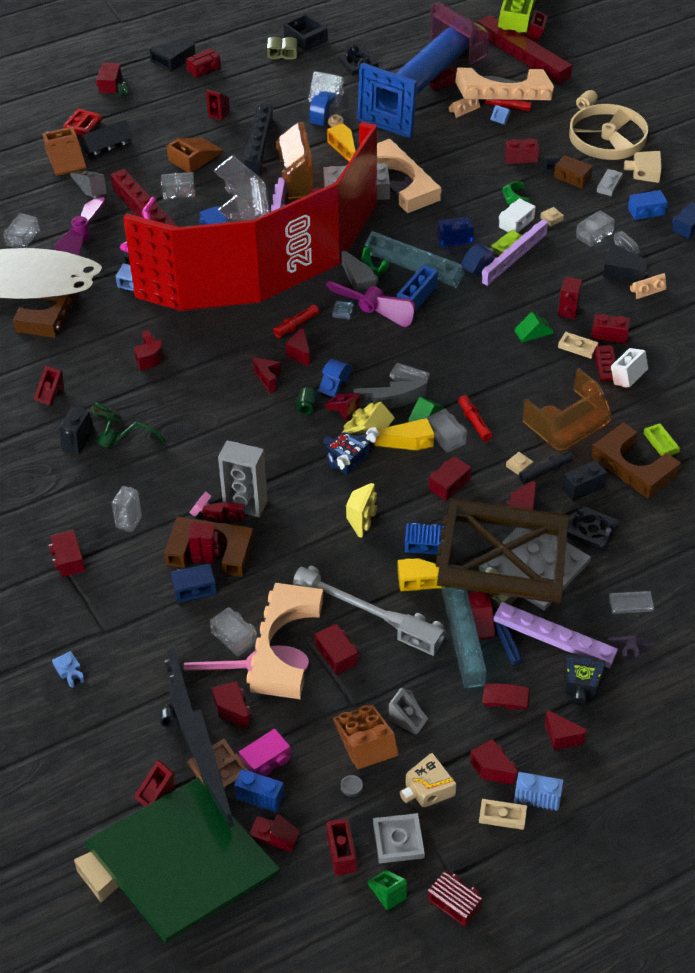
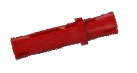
M485 99V104L530 112L532 103L522 100Z
M313 304L294 317L287 318L283 324L273 329L274 335L277 338H281L285 334L295 331L299 325L318 315L319 309Z
M467 395L461 396L458 399V403L464 410L465 417L471 421L484 442L489 441L493 434L479 415L478 408L471 403Z

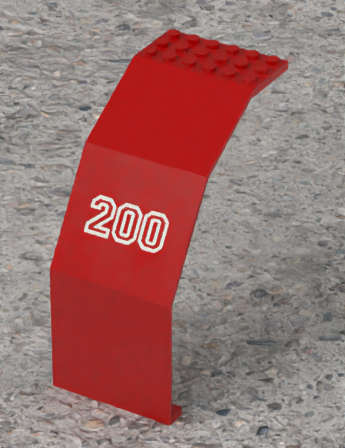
M366 122L360 123L359 148L335 183L254 220L176 227L126 213L123 220L135 298L180 311L257 303L339 265L342 261V251L348 252L377 206V125Z

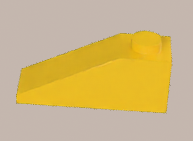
M343 123L327 129V142L347 161H350L356 152L351 129Z
M425 418L378 429L377 431L380 435L376 437L374 442L375 446L420 450L434 446V432L428 419Z
M421 559L398 560L400 591L448 587L437 586L439 567H436L435 563Z

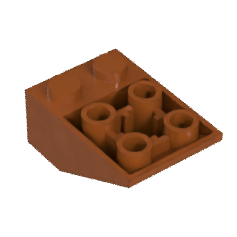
M73 127L42 133L45 150L56 176L86 169Z
M202 137L178 138L167 145L168 161L190 174L224 152L223 149Z
M373 705L362 706L358 710L344 712L339 716L333 717L348 755L357 770L398 756L395 735Z

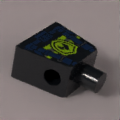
M566 654L564 664L565 693L574 696L573 702L575 704L584 705L586 698H596L604 675L605 660Z

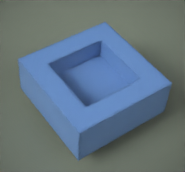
M495 105L490 120L506 125L511 110Z

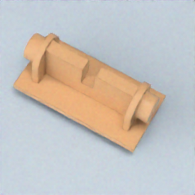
M462 98L453 102L449 107V111L455 113L457 118L480 108L479 99Z
M665 273L633 283L630 286L631 292H635L636 299L666 290Z

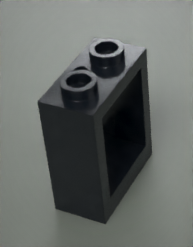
M307 13L283 24L284 37L296 38L297 46L304 51L328 41V28ZM304 29L310 31L305 35L299 33V31H302Z

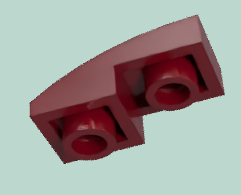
M215 503L203 506L204 521L223 524L224 520L227 519L244 522L246 517L245 505L239 503Z
M485 684L482 703L485 707L505 706L508 710L528 709L530 689L509 684Z

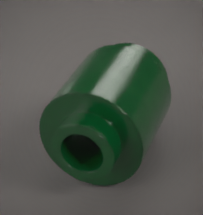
M307 387L299 391L297 407L301 414L310 415L315 410L317 392L314 389Z

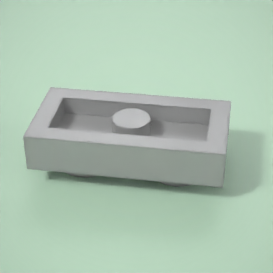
M607 169L597 186L596 192L612 196L622 179L623 173Z

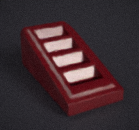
M451 66L445 69L428 85L433 90L456 84L457 71Z
M596 346L594 359L600 381L613 380L612 372L603 373L612 371L611 365L616 362L613 346Z

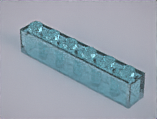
M373 231L364 245L371 248L370 255L388 260L411 271L417 272L422 265L438 270V281L456 288L464 275L461 264Z
M441 587L464 688L484 686L486 682V667L467 590Z

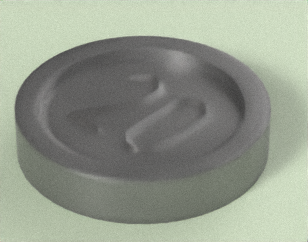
M349 775L342 779L341 791L346 796L354 797L362 792L363 783L359 777Z

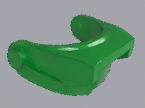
M514 181L503 187L502 192L507 204L511 205L519 198L531 203L529 198L521 197L514 192L515 190L523 189V182Z
M366 246L363 249L361 262L369 266L374 275H377L379 278L387 270L389 261L384 260L377 269L370 258L371 248Z

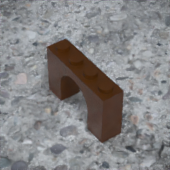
M78 293L39 298L57 302L54 306L45 310L19 308L13 318L16 332L56 338L58 332L62 329L63 321L67 319L68 311L72 308L73 301L78 296Z
M623 422L593 444L591 457L607 468L609 472L622 479L624 483L630 485L638 493L649 499L679 475L681 462L668 453H665L655 462L646 466H637L627 462L622 455L635 446L638 432Z
M176 518L164 551L166 565L185 568L190 555L188 538L190 524L192 522L201 524L213 523L215 531L219 532L218 542L226 547L222 560L223 574L243 577L254 543L253 528L206 520Z

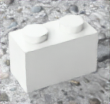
M519 198L505 211L500 213L499 228L507 232L514 230L518 233L534 220L535 206Z
M629 348L611 365L614 385L630 387L648 370L645 350Z

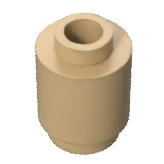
M593 90L585 91L576 100L578 108L581 110L594 105L597 101L596 92Z

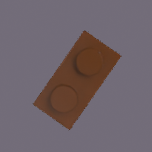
M564 155L555 165L554 178L583 188L591 179L593 166Z

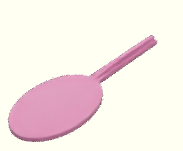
M270 646L274 654L281 661L292 667L304 669L305 672L309 661L302 651L289 646ZM257 650L250 654L247 660L184 663V671L247 668L248 671H252L251 659L252 655L257 653Z

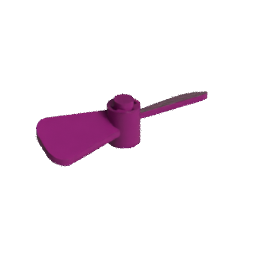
M104 197L93 199L85 204L81 216L72 219V228L54 245V250L80 256L83 242L90 239L88 224L105 203Z
M332 281L326 283L332 292L360 300L359 306L364 312L371 313L375 310L402 327L409 326L414 319L415 304L410 299L384 296L381 289L375 286L369 287L363 295Z

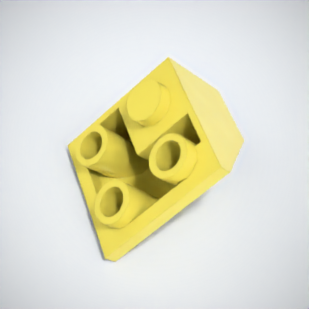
M381 401L376 404L371 403L366 408H359L353 413V418L344 425L345 429L343 432L351 435H363L373 427L377 430L388 427L395 417Z
M372 483L352 491L346 505V518L358 537L361 538L365 530H369L370 519L372 516H375L377 511V505H375L377 493L375 492V484Z

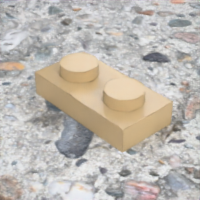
M565 332L559 341L558 348L592 358L598 342Z
M482 799L479 823L524 830L527 806Z

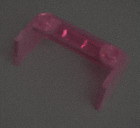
M441 2L432 4L430 36L432 41L450 26L470 38L469 64H473L488 55L489 33L485 27Z

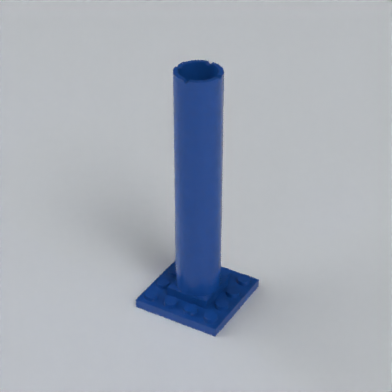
M465 18L457 19L396 73L362 63L359 69L357 120L377 125L378 128L411 139L414 133L416 95L477 41L478 30L473 22Z

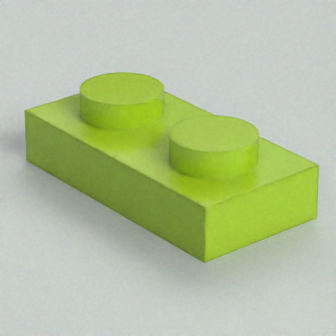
M511 230L491 245V250L500 256L504 250L511 247L523 235Z

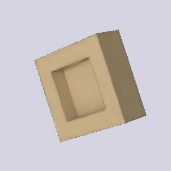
M552 207L541 212L540 218L547 221L549 226H553L563 221L564 215Z
M518 452L506 462V467L519 475V472L533 467V461Z

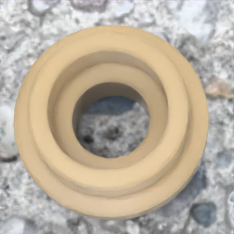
M332 115L329 117L328 123L332 128L343 123V118L339 115Z

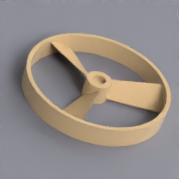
M597 104L581 109L572 117L569 130L570 140L579 151L591 157L606 160L624 159L633 156L636 152H640L646 144L648 125L640 114L627 107L614 104ZM592 115H614L611 121L603 124L602 130L599 131L573 128L577 122ZM630 120L636 123L644 133V137L635 145L617 132L618 129ZM574 132H601V137L609 140L615 149H602L591 146L579 139Z

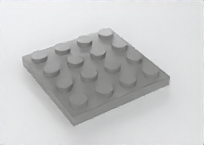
M516 528L502 543L505 545L533 530ZM543 534L511 550L540 577L554 579L557 536ZM567 542L562 591L586 567L591 559L589 555ZM504 555L479 566V571L482 572L487 567H492L503 575L529 578ZM526 599L544 611L552 603Z

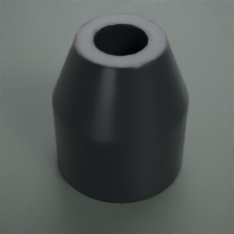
M166 704L160 712V724L165 728L174 727L178 722L174 708L171 704Z

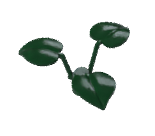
M94 401L95 405L91 407L93 415H102L108 420L106 428L97 441L102 446L110 450L115 441L119 442L134 427L154 432L163 444L165 443V439L156 429L141 422L133 423L117 437L118 432L112 430L110 426L113 420L119 423L114 416L120 419L121 416L104 404Z

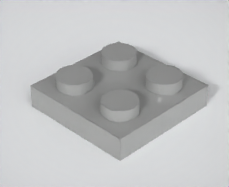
M418 813L373 818L379 863L423 859L425 857Z

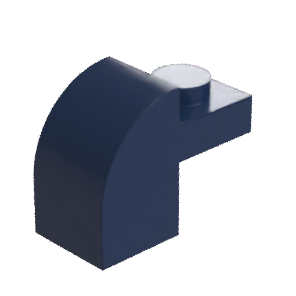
M477 243L468 250L460 265L471 273L481 275L486 264H491L496 257L493 256V250L482 243Z

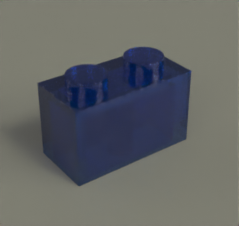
M470 217L438 220L437 237L440 246L473 243L474 226Z

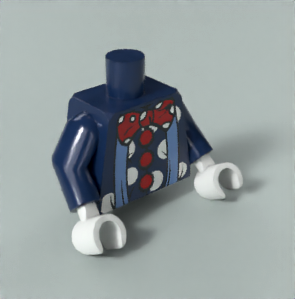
M375 427L370 428L363 435H351L342 432L335 439L327 435L323 440V445L326 446V460L329 467L333 470L339 469L347 476L369 456V442H375L376 437L380 435Z

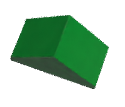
M531 312L514 330L521 342L554 334L547 320L534 312Z
M419 397L408 422L427 418L429 423H431L444 410V407L430 399Z
M388 870L367 881L386 910L391 909L406 899V880Z

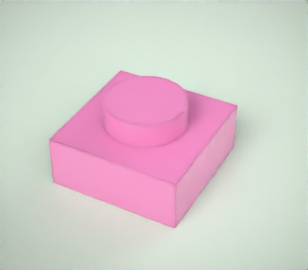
M205 491L189 513L194 517L199 512L203 513V506L209 505L208 500L211 498V495Z

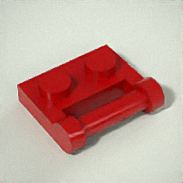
M77 109L63 125V128L73 127L75 133L82 137L84 134L90 133L97 124H100L103 118L98 113ZM89 120H92L86 128H83Z

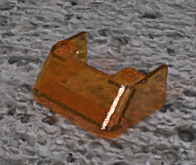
M302 121L296 122L279 136L278 141H276V150H279L280 162L284 161L285 170H282V177L287 183L288 199L305 197L309 195V189H313L312 157L304 122Z
M580 368L576 370L574 391L583 398L566 409L560 411L557 407L551 405L539 409L528 399L524 401L523 422L557 450H565L608 424L611 419V411L601 386Z

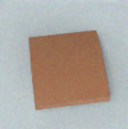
M225 739L212 746L224 788L237 780L242 769L249 771L238 754H234ZM191 758L187 761V765L194 773V775L197 778H199L204 784L195 766V763Z

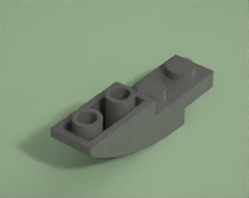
M426 380L390 382V387L354 389V393H359L360 395L359 406H368L371 403L376 404L381 401L387 409H393L413 403L419 397L423 398L426 396L427 382Z

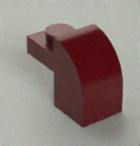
M149 330L142 332L144 344L133 347L135 360L140 371L157 366L163 359L161 340L156 341L155 337L151 336Z

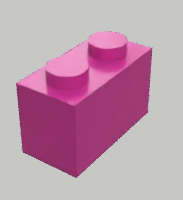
M273 729L240 750L239 757L250 772L266 777L276 767L286 764L291 758L289 744L276 729Z

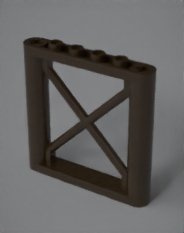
M450 499L448 515H444L442 525L446 528L441 529L440 540L444 541H439L438 553L441 555H437L436 567H439L437 586L560 604L563 589L568 515ZM455 521L469 523L497 549L462 566L449 564ZM480 522L531 529L533 531L504 545ZM543 534L556 535L554 579L540 577L511 550ZM504 555L529 578L475 571L473 569Z

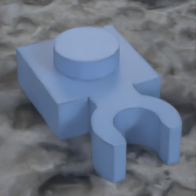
M71 651L52 660L53 666L62 679L67 677L71 688L74 687V679H80L82 683L84 682L83 674L80 672V664Z

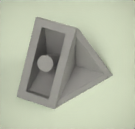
M400 688L389 703V721L413 734H418L428 720V717L420 709L412 691Z

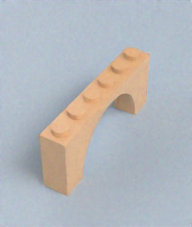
M457 68L455 83L464 99L551 100L554 89L552 82L542 69H529L527 80L519 83L492 81L480 76L472 68Z
M391 139L377 143V164H387L388 169L401 171L413 180L411 185L399 192V205L407 213L440 201V185L435 183Z
M275 583L273 591H269L268 602L270 604L264 610V618L266 619L260 625L261 638L256 640L255 649L257 653L252 655L251 666L253 668L252 671H248L247 683H250V692L300 699L304 686V669L292 667L281 661L272 651L270 642L273 635L283 625L293 620L308 617L320 618L323 605V589Z

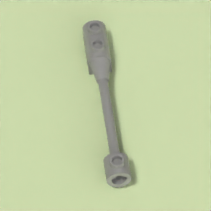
M309 566L308 569L300 567L294 576L293 585L323 589V592L383 618L398 629L397 640L434 656L443 643L446 631L443 630L444 626L438 621L430 624L425 622V617L420 613L412 616L410 614L406 615L383 610L321 582L319 570L314 566Z

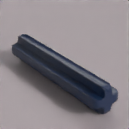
M493 621L511 664H520L522 656L509 628Z

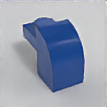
M320 91L318 95H314L309 114L311 124L325 126L330 117L329 107L335 100V94Z
M330 359L322 371L324 376L318 391L332 397L337 395L341 383H347L353 366Z

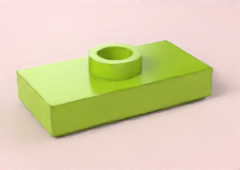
M660 423L644 429L643 434L661 456L665 453L669 455L679 453L680 447Z

